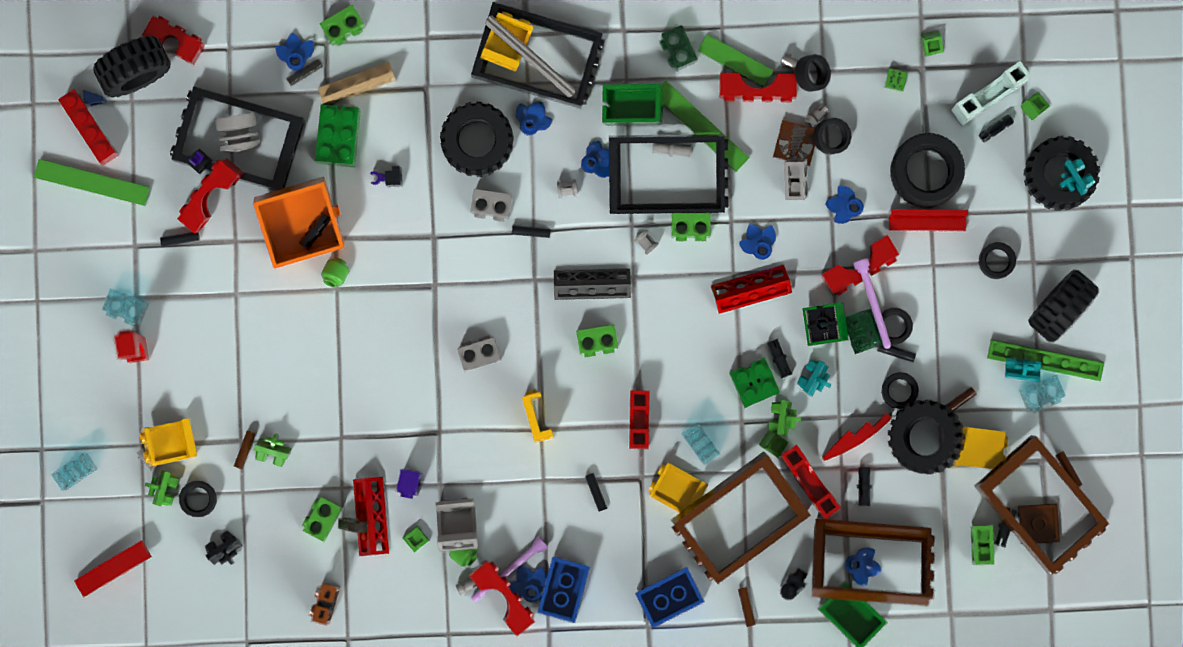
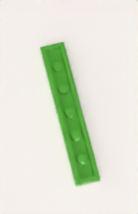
M667 81L661 85L663 87V105L695 135L723 134ZM725 136V139H728V150H725V158H728V166L737 172L747 162L749 157ZM704 142L716 153V142Z
M40 159L34 174L36 179L146 206L150 187Z
M992 339L990 340L987 359L1006 362V358L1022 360L1024 358L1031 361L1041 362V370L1095 381H1101L1104 362Z

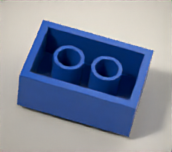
M552 557L537 613L575 623L590 566Z
M687 567L635 593L652 628L704 603Z

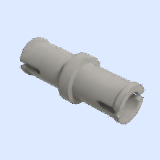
M653 143L652 153L668 154L669 157H673V155L690 157L691 145Z

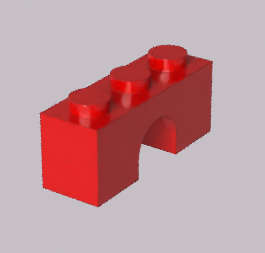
M152 16L142 33V37L155 36L162 45L169 38L177 39L179 46L175 55L194 66L205 47L201 42L202 39L195 34L187 35L185 33L186 30L178 25H175V27L169 25V21L162 16L158 18Z
M630 390L629 449H649L650 391Z

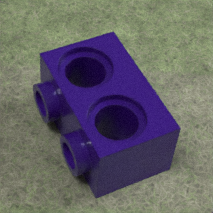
M404 469L400 470L396 492L400 493V497L413 499V495L418 496L422 473Z

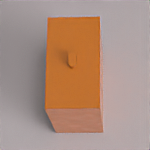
M324 176L254 197L253 205L274 269L344 248L345 241L337 219L338 216H341L338 205L333 206ZM321 212L331 218V221L321 232L322 236H318L310 249L307 250L299 242L309 231L308 227L312 226L321 215Z

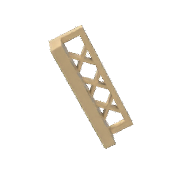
M387 62L319 87L318 90L322 103L331 105L394 82L396 79L390 63Z

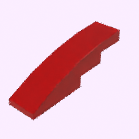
M885 413L874 426L866 422L855 434L848 430L821 459L826 461L862 444L884 427L892 417Z
M142 540L74 580L82 596L86 597L142 564L152 556Z

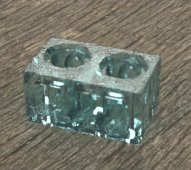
M110 288L102 310L107 312L106 316L117 319L119 316L124 318V323L135 326V323L141 325L149 303ZM115 300L120 301V307L117 310H113L111 306ZM137 307L138 314L131 317L129 314L130 309Z
M1057 375L1019 390L1027 411L1033 410L1034 413L1045 409L1043 405L1051 403V406L1062 402L1061 398L1066 396ZM1049 386H1053L1056 389L1054 397L1050 396L1047 392ZM1032 393L1038 395L1039 400L1036 404L1032 403L1029 399Z
M696 423L681 434L703 465L720 454L699 423Z
M82 453L51 475L60 489L66 491L98 470L88 453Z

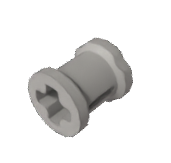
M576 180L565 183L557 181L559 198L569 195L578 197Z
M647 229L634 240L635 243L641 245L646 255L659 245L658 242H655L649 236Z

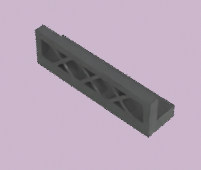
M630 268L554 270V300L631 298ZM626 275L627 279H617L616 277ZM580 276L587 277L586 280H579L578 278ZM599 276L607 277L604 280L597 279ZM558 277L568 278L566 281H558Z

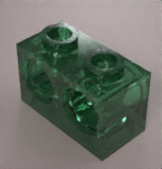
M682 25L661 34L662 40L659 43L662 50H667L669 57L667 60L671 68L675 67L677 72L697 63L698 58ZM671 36L678 38L679 42L676 45L668 42ZM683 53L687 59L684 62H679L676 56Z
M871 309L846 317L847 331L855 354L883 345Z

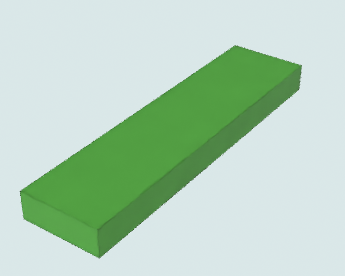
M708 34L698 49V52L736 73H740L741 76L764 88L774 71Z

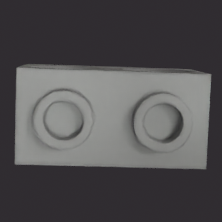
M787 159L784 162L785 200H805L809 196L807 159Z
M474 189L470 212L476 218L485 219L486 216H491L495 221L504 222V219H509L512 194ZM485 200L487 202L486 208L478 209L476 207L477 202ZM504 203L506 209L503 212H498L495 210L496 204Z
M490 335L479 338V342L474 344L471 341L460 344L461 348H457L465 372L501 361L495 338H490ZM491 345L493 347L492 354L485 355L482 351L483 347ZM468 350L475 353V357L471 361H467L464 358V354Z

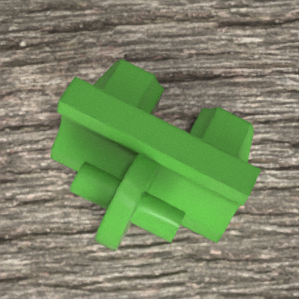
M781 400V402L772 403L771 413L780 415L779 421L770 420V431L776 432L778 435L788 436L789 428L795 429V422H801V418L796 417L797 410L791 409L792 402Z
M274 433L273 438L266 436L265 441L258 439L253 450L256 451V460L265 462L269 454L274 456L273 464L282 467L291 454L292 448L285 447V441L278 440L279 434Z
M161 470L159 481L158 477L153 476L151 483L145 482V486L150 487L148 495H154L152 504L171 506L174 496L166 494L165 491L167 486L176 488L179 478Z

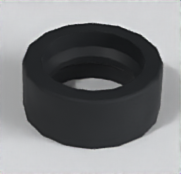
M817 54L800 58L795 67L796 81L800 88L808 92L826 88L831 79L829 63L823 56ZM810 63H813L817 70V81L815 84L811 81L808 74Z
M838 118L821 121L817 124L813 133V140L817 149L828 155L841 153L846 150L852 138L851 129L848 124ZM829 125L837 126L842 133V142L834 148L828 147L822 137L823 130Z
M995 242L989 244L979 255L978 263L980 270L991 279L1005 278L1012 273L1016 266L1015 252L1005 243ZM992 250H1002L1007 254L1009 262L1003 271L994 272L987 266L986 258Z
M890 308L881 313L883 320L888 316L897 315L905 322V331L901 336L896 338L889 336L891 344H900L910 337L913 330V322L911 316L906 311L900 308ZM876 324V332H877L878 337L881 339V336H880V333H879V330H878V327H877V324Z
M898 372L885 379L882 384L881 393L887 405L892 408L903 409L906 404H913L916 401L919 387L913 376ZM898 379L907 381L911 386V395L903 402L893 400L889 394V386Z
M192 481L186 484L179 494L181 509L192 517H204L210 514L217 503V495L214 488L203 481ZM194 488H202L209 495V503L202 510H193L187 504V495Z

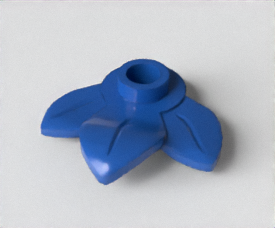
M291 33L285 46H276L278 58L286 62L287 66L293 71L301 70L305 65V60L309 59L314 51L312 40L302 43L300 38L294 33ZM299 59V63L294 65L293 60Z
M535 102L529 108L520 103L516 109V118L520 122V130L527 136L534 135L537 131L548 129L552 123V118L544 116L545 106L543 102ZM526 124H532L533 127L529 128Z
M600 141L592 142L586 148V156L581 160L582 169L586 173H595L601 178L609 177V149L602 150ZM588 161H592L594 166H590Z
M838 186V197H833L825 203L831 212L836 213L834 222L839 224L849 222L852 217L859 216L864 209L862 201L855 197V193L851 188L846 186ZM852 204L857 206L856 211L851 210L850 206Z
M750 224L746 231L747 239L741 240L739 245L746 254H754L757 259L765 260L772 253L771 246L776 241L775 230L770 225L762 232L760 228ZM760 247L766 249L764 254L759 253Z
M862 548L856 555H851L845 560L846 571L852 574L854 582L858 585L867 586L868 577L877 576L882 571L880 565L873 560L875 555V549ZM854 561L857 562L856 568H853L852 565Z
M520 566L517 570V581L511 582L509 588L512 593L516 591L526 601L536 602L540 599L542 594L541 588L546 583L545 572L542 568H539L532 573L528 568ZM530 589L535 590L536 594L534 596L528 594Z

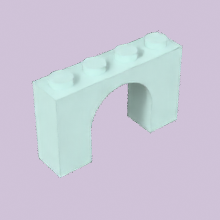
M1019 61L1004 71L992 83L958 102L951 111L960 125L963 126L1024 85L1031 78V75L1022 62Z

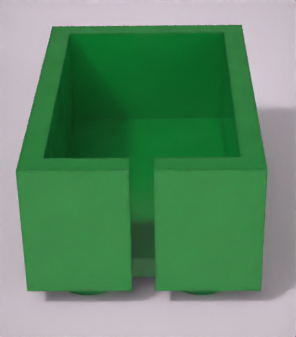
M660 84L603 85L602 102L606 104L602 105L603 124L606 126L663 125V87Z
M320 105L315 162L317 164L355 168L361 113L359 108L342 106L340 110L335 105Z
M843 581L839 586L852 588L846 581ZM827 598L817 608L855 647H865L888 623L866 601Z

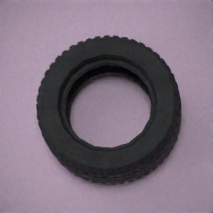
M935 133L918 134L907 139L894 154L890 166L891 182H893L892 185L900 197L911 203V205L925 208L936 207L951 199L961 187L965 176V163L961 151L947 137L945 138L943 135ZM922 150L933 151L945 160L948 167V177L942 187L935 190H923L916 187L910 181L907 174V164L914 153Z

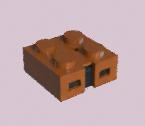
M322 583L321 586L317 587L315 597L318 600L311 607L309 614L312 617L311 621L323 625L330 624L340 591L339 586Z

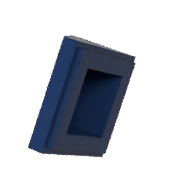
M83 90L85 104L89 107L107 103L104 97Z

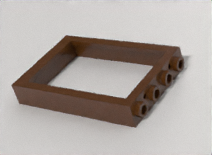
M1030 435L974 485L1045 572L1051 575L1059 573L1067 561L1074 560L1078 556L1077 552L1082 548H1087L1092 543L1091 540L1096 535L1100 536L1106 531L1105 527L1109 525L1108 521L1037 436ZM1037 450L1097 521L1090 530L1053 563L993 492L1000 483Z
M763 451L672 518L671 521L674 525L671 528L677 536L682 535L685 539L682 543L688 551L692 550L695 553L693 558L699 566L703 565L706 568L704 573L710 582L714 580L719 584L811 515L771 458ZM763 468L796 515L718 572L685 525Z
M816 519L813 538L811 597L928 606L930 599L934 598V588L931 587V582L934 581V570H931V564H934L935 553L931 552V547H934L935 535H931L932 528ZM825 535L920 542L921 594L824 586Z

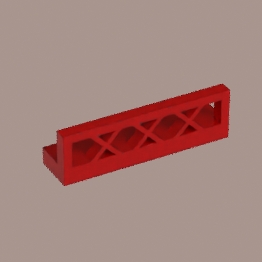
M891 209L889 211V231H966L968 210Z
M784 265L710 285L719 314L792 293L790 279ZM783 273L781 277H772L774 274ZM759 278L764 279L763 282L760 283L754 282L756 279ZM738 284H745L742 288L736 287ZM717 290H727L725 293L717 294Z
M383 477L353 479L359 556L389 554ZM377 481V491L374 493L371 489V482ZM375 501L379 504L377 512L373 509ZM376 520L380 522L379 531L375 529L374 523ZM378 539L382 542V551L376 550Z

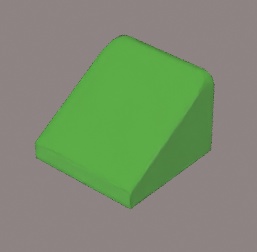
M938 30L920 34L925 56L944 52L942 36Z
M1039 92L1021 105L1022 110L1031 120H1034L1050 107Z
M768 430L759 446L779 458L789 442L777 433Z

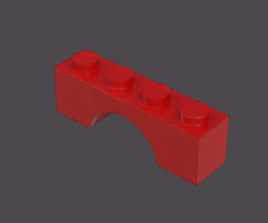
M720 73L719 98L725 102H734L735 99H742L743 102H754V99H762L761 102H773V99H780L782 103H791L797 97L795 74H777L776 79L771 85L760 89L748 86L742 80L740 73Z
M75 89L58 99L101 165L104 166L119 156Z
M228 158L217 160L213 164L211 174H207L202 179V186L191 194V201L183 205L179 210L180 215L177 220L194 234L201 231L212 217L207 205L211 191L215 188L226 190L233 188L244 174Z
M888 235L870 245L868 273L871 276L880 272L879 267L884 264L888 267L897 261L896 257L900 255ZM839 264L821 275L832 295L837 293L840 296L848 291L847 286L852 283L856 286L863 282L861 273H858V270H847Z
M130 329L118 331L119 335H114L118 359H127L128 363L149 360L145 337L130 331Z
M798 445L793 446L780 455V458L823 519H827L841 509L832 494L818 478Z
M484 560L469 572L468 576L481 591L493 589L500 591L504 595L507 602V610L503 621L514 635L518 636L535 622L532 619L535 615L528 607L524 608L520 602L523 600L516 591L514 593L511 592L508 588L511 584L504 576L501 578L498 575L499 569L494 562L489 563L487 560Z

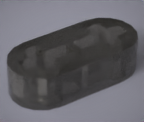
M338 518V529L354 533L368 532V522L354 518Z

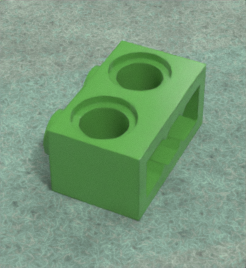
M353 4L319 23L332 46H339L347 41L346 38L351 35H359L363 32V28H365ZM355 18L357 22L354 26H348L347 20ZM332 28H339L340 33L337 36L330 34Z
M672 213V238H676V241H687V238H695V241H706V238H710V213ZM684 223L687 226V230L685 232H678L676 225ZM703 223L706 226V230L698 232L695 229V225Z
M614 325L576 331L580 355L584 354V357L596 356L595 352L603 351V354L615 353L614 349H618ZM604 335L612 337L613 341L610 345L602 343L601 339ZM584 339H592L594 342L593 346L585 348L582 344Z
M320 497V499L316 498L311 507L313 512L310 517L306 516L302 526L305 533L325 542L343 507L324 497ZM324 504L329 505L331 508L330 513L326 516L321 513V507ZM315 521L320 522L322 526L321 530L317 533L312 530V524Z
M993 525L971 526L972 565L994 564Z

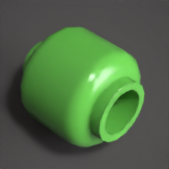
M340 258L328 260L321 272L323 282L334 288L343 285L349 274V268L346 266V262Z
M477 548L450 551L449 556L461 567L470 566L478 557Z

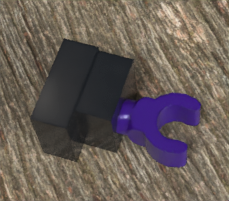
M199 148L187 159L186 163L197 173L201 174L213 160Z
M392 166V171H385V174H379L376 171L370 172L371 175L378 176L377 181L371 182L372 185H378L385 181L387 187H403L402 168L400 166Z

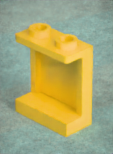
M507 12L498 13L496 19L527 45L533 30V26L530 25L531 23L524 19H520V21L513 19V15ZM491 30L480 58L516 72L522 56Z
M536 390L525 392L522 400L534 441L538 443L554 437L551 429L543 432L539 430L532 400L542 398L541 392L537 393Z
M189 418L168 424L145 427L139 433L140 442L144 444L146 451L143 452L144 461L148 463L149 467L197 456Z
M970 427L962 428L963 433H965V439H963L964 449L960 451V457L953 462V465L993 469L1006 458L1003 455L1004 448H1007L1008 437L1005 436L1006 432Z
M668 462L667 465L662 464L657 473L660 475L657 482L653 480L648 491L651 492L650 497L680 513L703 496L708 484Z

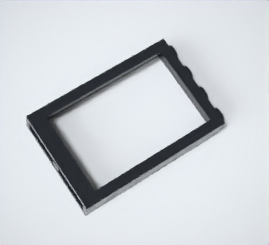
M492 2L488 17L493 16L496 19L498 13L507 12L513 15V19L519 21L524 19L533 25L592 41L593 43L576 99L485 73L488 61L480 57L491 32L487 25H485L471 72L472 78L579 109L582 108L583 104L586 105L589 94L586 93L587 87H591L594 76L591 75L593 68L597 69L600 59L597 57L598 50L602 51L605 42L602 39V33Z
M193 86L192 91L189 90L186 101H188L187 109L184 108L181 114L183 122L176 131L175 137L177 142L176 145H172L170 151L171 159L174 162L190 166L186 163L189 156L183 155L182 150L200 96L290 122L273 180L245 172L239 179V181L274 191L285 188L305 123L304 118ZM210 163L205 171L212 172L214 163Z
M724 134L609 136L610 214L725 213V208H728V196H725V189H728V177H725V170H728V158H725V150H728V139H725ZM716 142V203L621 204L620 143Z

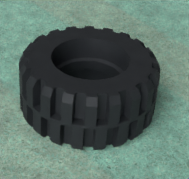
M146 36L130 40L105 53L94 63L93 72L104 94L114 98L139 91V89L156 82L169 71L171 63L160 40L155 36Z
M477 101L471 104V102H468L462 107H456L453 113L450 112L447 120L443 122L442 132H440L441 148L448 163L458 172L465 173L471 177L472 175L483 177L485 174L490 175L495 170L501 169L503 164L510 158V153L513 150V132L507 117L503 115L501 110L494 108L489 103L483 104ZM472 122L487 124L495 135V143L492 150L481 157H473L466 154L459 144V135L462 129Z
M1064 136L1049 138L1038 145L1030 153L1025 163L1026 168L1024 169L1026 177L1024 183L1029 188L1028 193L1030 196L1033 195L1038 204L1042 203L1045 208H1053L1055 211L1070 210L1088 200L1095 192L1096 185L1100 180V177H1098L1100 172V166H1097L1098 158L1096 155L1093 156L1091 153L1093 150L1090 146L1086 147L1084 145L1085 142L1074 140V137L1071 136L1067 138ZM1056 156H1065L1072 161L1080 158L1085 165V169L1079 172L1080 177L1083 178L1090 173L1095 183L1082 196L1076 187L1071 192L1070 190H1056L1049 185L1045 178L1044 169L1047 162Z
M1072 270L1032 313L1028 320L1029 325L1048 342H1055L1079 319L1099 293L1098 286L1079 270Z
M917 400L913 404L908 403L902 411L899 410L896 413L897 417L895 420H891L892 428L888 430V436H890L888 444L892 448L891 453L893 457L897 458V462L901 466L906 467L910 471L927 475L941 473L944 469L953 466V462L960 457V451L964 449L963 439H965V433L962 431V428H964L962 422L959 421L956 413L939 402ZM924 419L936 421L943 430L942 445L931 455L918 454L912 449L910 444L912 428L917 422Z

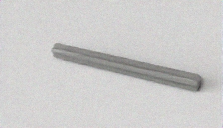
M493 16L487 18L485 25L565 95L571 97L576 92V89L497 19Z

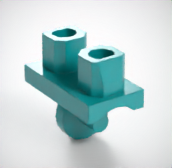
M1080 158L1072 162L1070 160L1065 162L1063 168L1067 174L1063 173L1060 175L1064 180L1060 184L1061 188L1068 187L1071 192L1076 187L1080 195H1084L1088 188L1095 183V180L1090 173L1083 178L1080 177L1078 172L1085 169V165Z
M1006 358L1005 378L1039 382L1041 362L1024 358L1023 360Z
M809 360L806 369L812 372L810 379L802 375L797 384L811 397L816 390L822 392L824 386L830 388L831 384L827 381L831 375L826 373L829 366L821 360L819 362Z

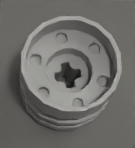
M255 112L215 119L217 131L226 132V136L218 139L219 142L228 141V145L220 146V151L237 152L249 150L256 145H260V140L251 141L250 138L251 136L259 135L258 132H249L250 127L257 125Z

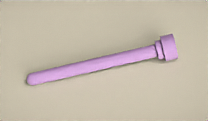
M868 258L853 264L855 270L861 273L883 346L889 349L891 342L868 273L870 263Z
M540 536L534 539V543L531 544L532 547L498 575L501 578L503 576L506 578L535 553L544 552L549 547ZM479 589L472 595V601H478L491 589L484 591Z

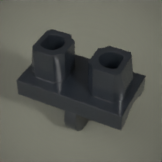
M226 531L220 536L223 541L220 546H217L214 541L205 545L207 552L205 556L213 565L218 562L223 565L227 561L230 565L234 564L233 557L238 554L236 550L243 546L240 540L229 531Z
M800 568L795 573H790L780 584L781 597L785 600L794 599L807 585L803 581L808 574Z

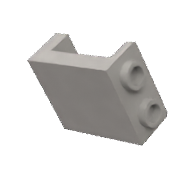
M462 498L460 500L436 502L439 552L478 548L474 499Z

